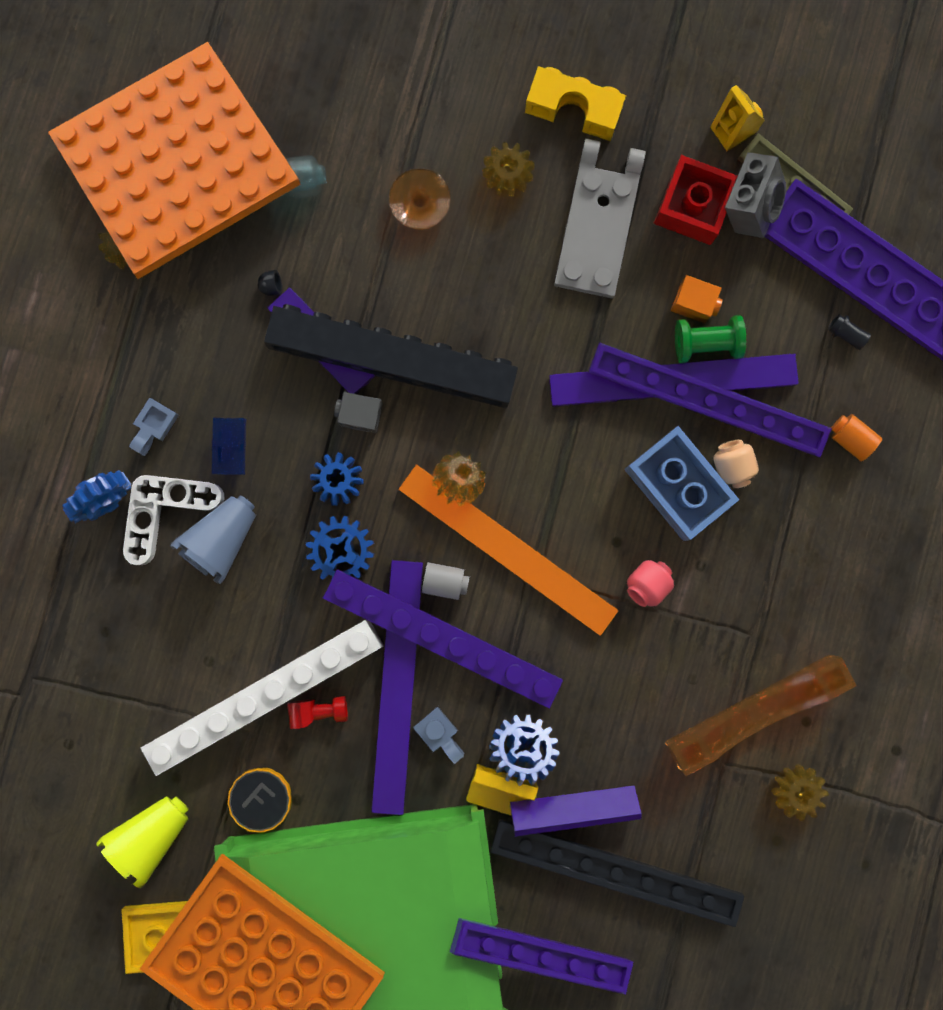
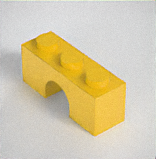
M538 66L526 100L525 113L554 122L556 114L562 106L574 104L579 106L585 113L586 119L582 132L611 141L626 95L621 94L619 90L610 86L600 87L591 84L588 79L583 77L573 78L564 75L553 67L543 68Z

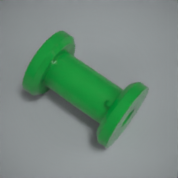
M741 315L732 316L727 326L691 328L685 319L677 320L675 325V350L678 362L680 364L687 363L692 353L728 350L734 359H743L746 352V328L743 317Z

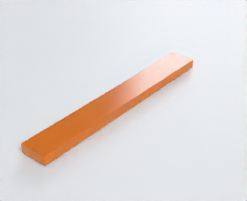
M417 464L398 489L598 635H602L619 611Z

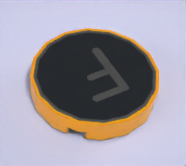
M271 768L247 770L234 781L229 790L228 807L230 815L240 827L247 831L262 833L273 830L285 820L291 809L290 785L282 774Z

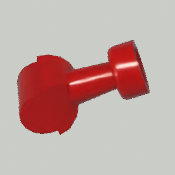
M345 696L334 697L332 704H315L314 699L287 703L290 729L304 728L315 720L334 717L336 722L348 721Z

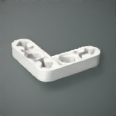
M150 475L136 478L132 484L123 547L125 559L134 565H146L152 561L156 552L162 506L213 511L224 502L223 490L218 485L210 482ZM149 481L151 487L163 489V501H160L162 495L156 493H149L146 498V494L141 492V487L147 486ZM181 484L186 489V496L182 501L175 502L172 500L170 492L175 485ZM209 488H211V493L216 494V500H211L209 505H207V501L204 499L193 498L194 492L208 493ZM141 512H147L151 516V524L146 529H140L136 524V517ZM134 532L149 534V539L142 538L141 548L146 549V555H140L139 560H137V554L132 552L133 547H139L140 538L134 537Z

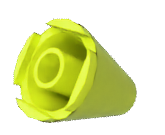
M166 796L102 836L96 842V845L105 846L101 853L125 879L130 875L134 876L137 881L133 885L141 889L147 883L189 818L185 813L189 808L177 796L172 800Z

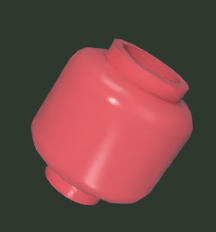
M651 560L642 562L627 579L629 587L627 592L629 596L642 607L647 605L650 607L658 606L674 588V581L671 577L672 570L661 561L657 563Z

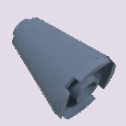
M241 495L238 499L231 496L176 538L170 547L172 549L180 547L182 550L178 554L204 575L208 573L212 576L217 575L213 581L221 584L225 580L256 517L252 511L255 506Z

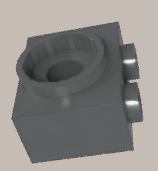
M747 153L725 206L735 233L764 238L770 223H774L778 219L786 195V182L778 157Z

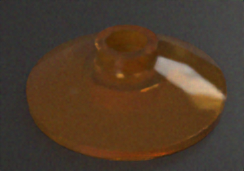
M423 168L411 169L402 173L392 184L389 193V204L394 217L402 225L416 230L428 229L440 223L446 216L450 207V191L444 179L434 171ZM417 199H424L426 201L423 207H417L414 203Z

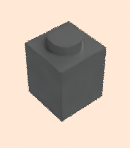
M344 392L342 400L338 399L336 402L334 417L338 418V424L341 427L377 434L383 402L378 398Z

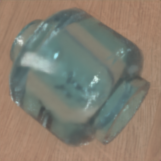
M312 155L287 158V162L301 184L289 191L288 194L293 198L317 196L321 191V184H326L324 165H318L316 158Z

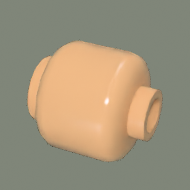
M733 440L718 447L719 451L713 456L714 464L720 477L726 484H732L733 488H741L751 484L750 479L756 476L759 471L752 446L743 444L742 440Z

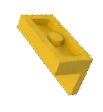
M477 764L466 800L467 802L511 815L510 802L529 799L535 801L538 786L537 783L531 785L527 779L519 786L516 777L513 776L511 780L506 781L507 773H497L495 769Z

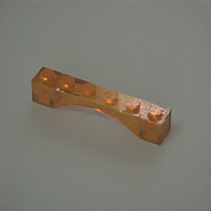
M829 654L664 742L678 769L685 776H688L716 761L732 747L763 728L799 711L827 702L857 685L842 657Z

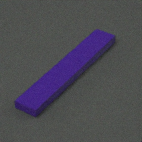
M462 918L458 919L450 952L457 956L625 995L634 963L626 958Z

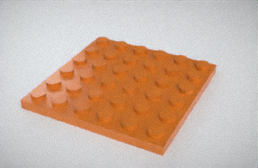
M208 42L48 132L137 279L147 275L301 185L297 175Z

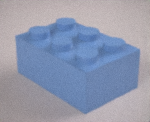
M679 426L670 431L624 469L683 541L694 538L739 501V498Z

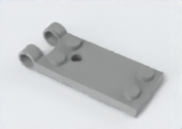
M585 138L554 286L613 299L617 288L646 151L630 148L624 174L595 168L600 141ZM602 196L608 198L609 204L604 207L600 206L597 201L598 198Z

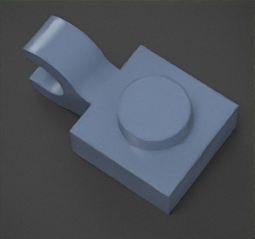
M149 398L133 423L140 428V431L129 447L145 456L152 446L154 437L163 442L179 415Z
M436 707L413 727L433 752L441 746L454 764L464 756L463 750L452 739V736L458 730L439 707Z

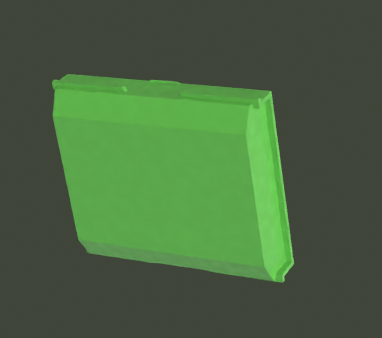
M476 804L410 812L403 815H388L229 836L222 844L214 846L216 861L223 853L385 972L383 979L361 1010H508L503 1007L500 979H502L501 966L457 956L450 952L459 918L491 926L498 924L484 809L478 810Z

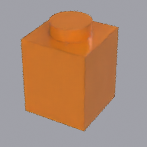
M686 275L680 283L671 311L705 324L711 316L716 317L720 310L723 299L718 297L722 288Z

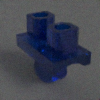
M213 418L212 474L245 475L246 419Z

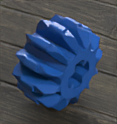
M342 453L336 454L335 462L327 454L324 456L327 464L325 467L318 462L314 465L321 473L310 475V479L320 481V483L312 487V490L315 493L324 490L320 500L325 502L331 496L333 506H338L340 496L345 504H349L351 501L347 493L351 492L353 495L359 496L360 492L353 488L354 484H364L363 479L354 478L355 475L362 472V468L360 466L351 468L355 461L351 456L343 463ZM337 472H341L340 475L345 477L344 482H339L338 487H334L335 484L330 481V478L336 477Z

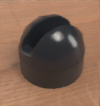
M277 270L266 271L259 276L257 285L261 293L267 296L282 294V281Z

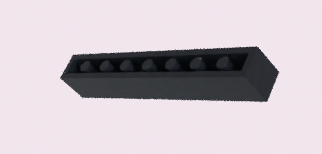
M284 304L283 308L273 306L264 340L268 349L374 374L378 377L506 409L509 405L518 367L512 366V362L509 360L494 358V361L482 358V354L475 351L465 350L464 353L452 351L451 346L443 343H434V346L424 344L422 339L411 335H404V338L392 336V332L384 328L375 327L373 331L361 328L362 325L352 320H344L341 323L331 320L332 317L324 313L314 312L313 315L301 313L302 310L288 304Z

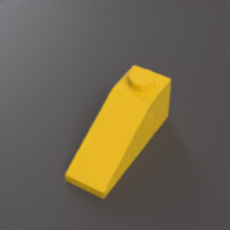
M735 85L730 89L710 128L726 151H729L757 133L765 120L759 105L752 102L748 95Z

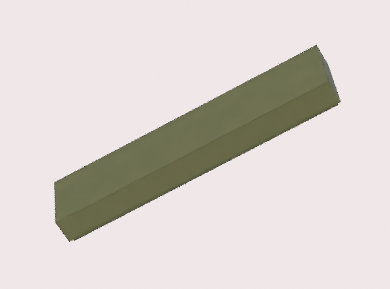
M759 133L738 157L741 163H744L748 152L778 157L786 182V191L792 182L798 179L848 215L853 210L850 205Z

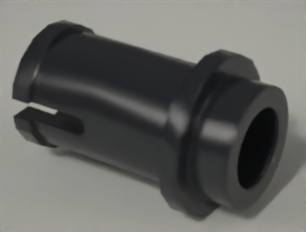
M838 314L828 327V330L832 332L831 336L840 337L857 350H861L871 336L869 332L850 322L847 315L841 316Z

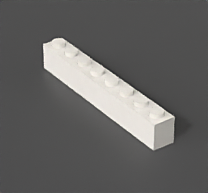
M364 620L141 747V750L155 776L375 652L384 645L372 623Z

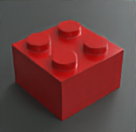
M681 155L671 176L654 224L711 245L720 232L727 213L725 206L738 176Z

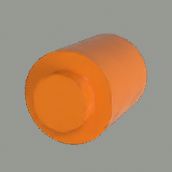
M853 414L848 417L842 415L831 427L834 432L831 438L861 462L867 459L882 441L880 435Z

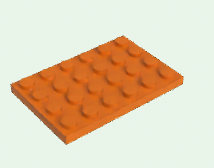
M223 853L140 967L142 972L194 1010H361L385 974L383 970Z

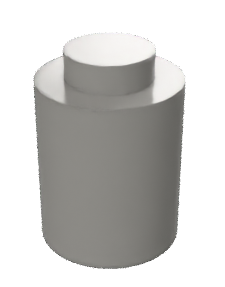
M428 562L422 593L459 600L460 594L466 595L469 576H464L465 569Z

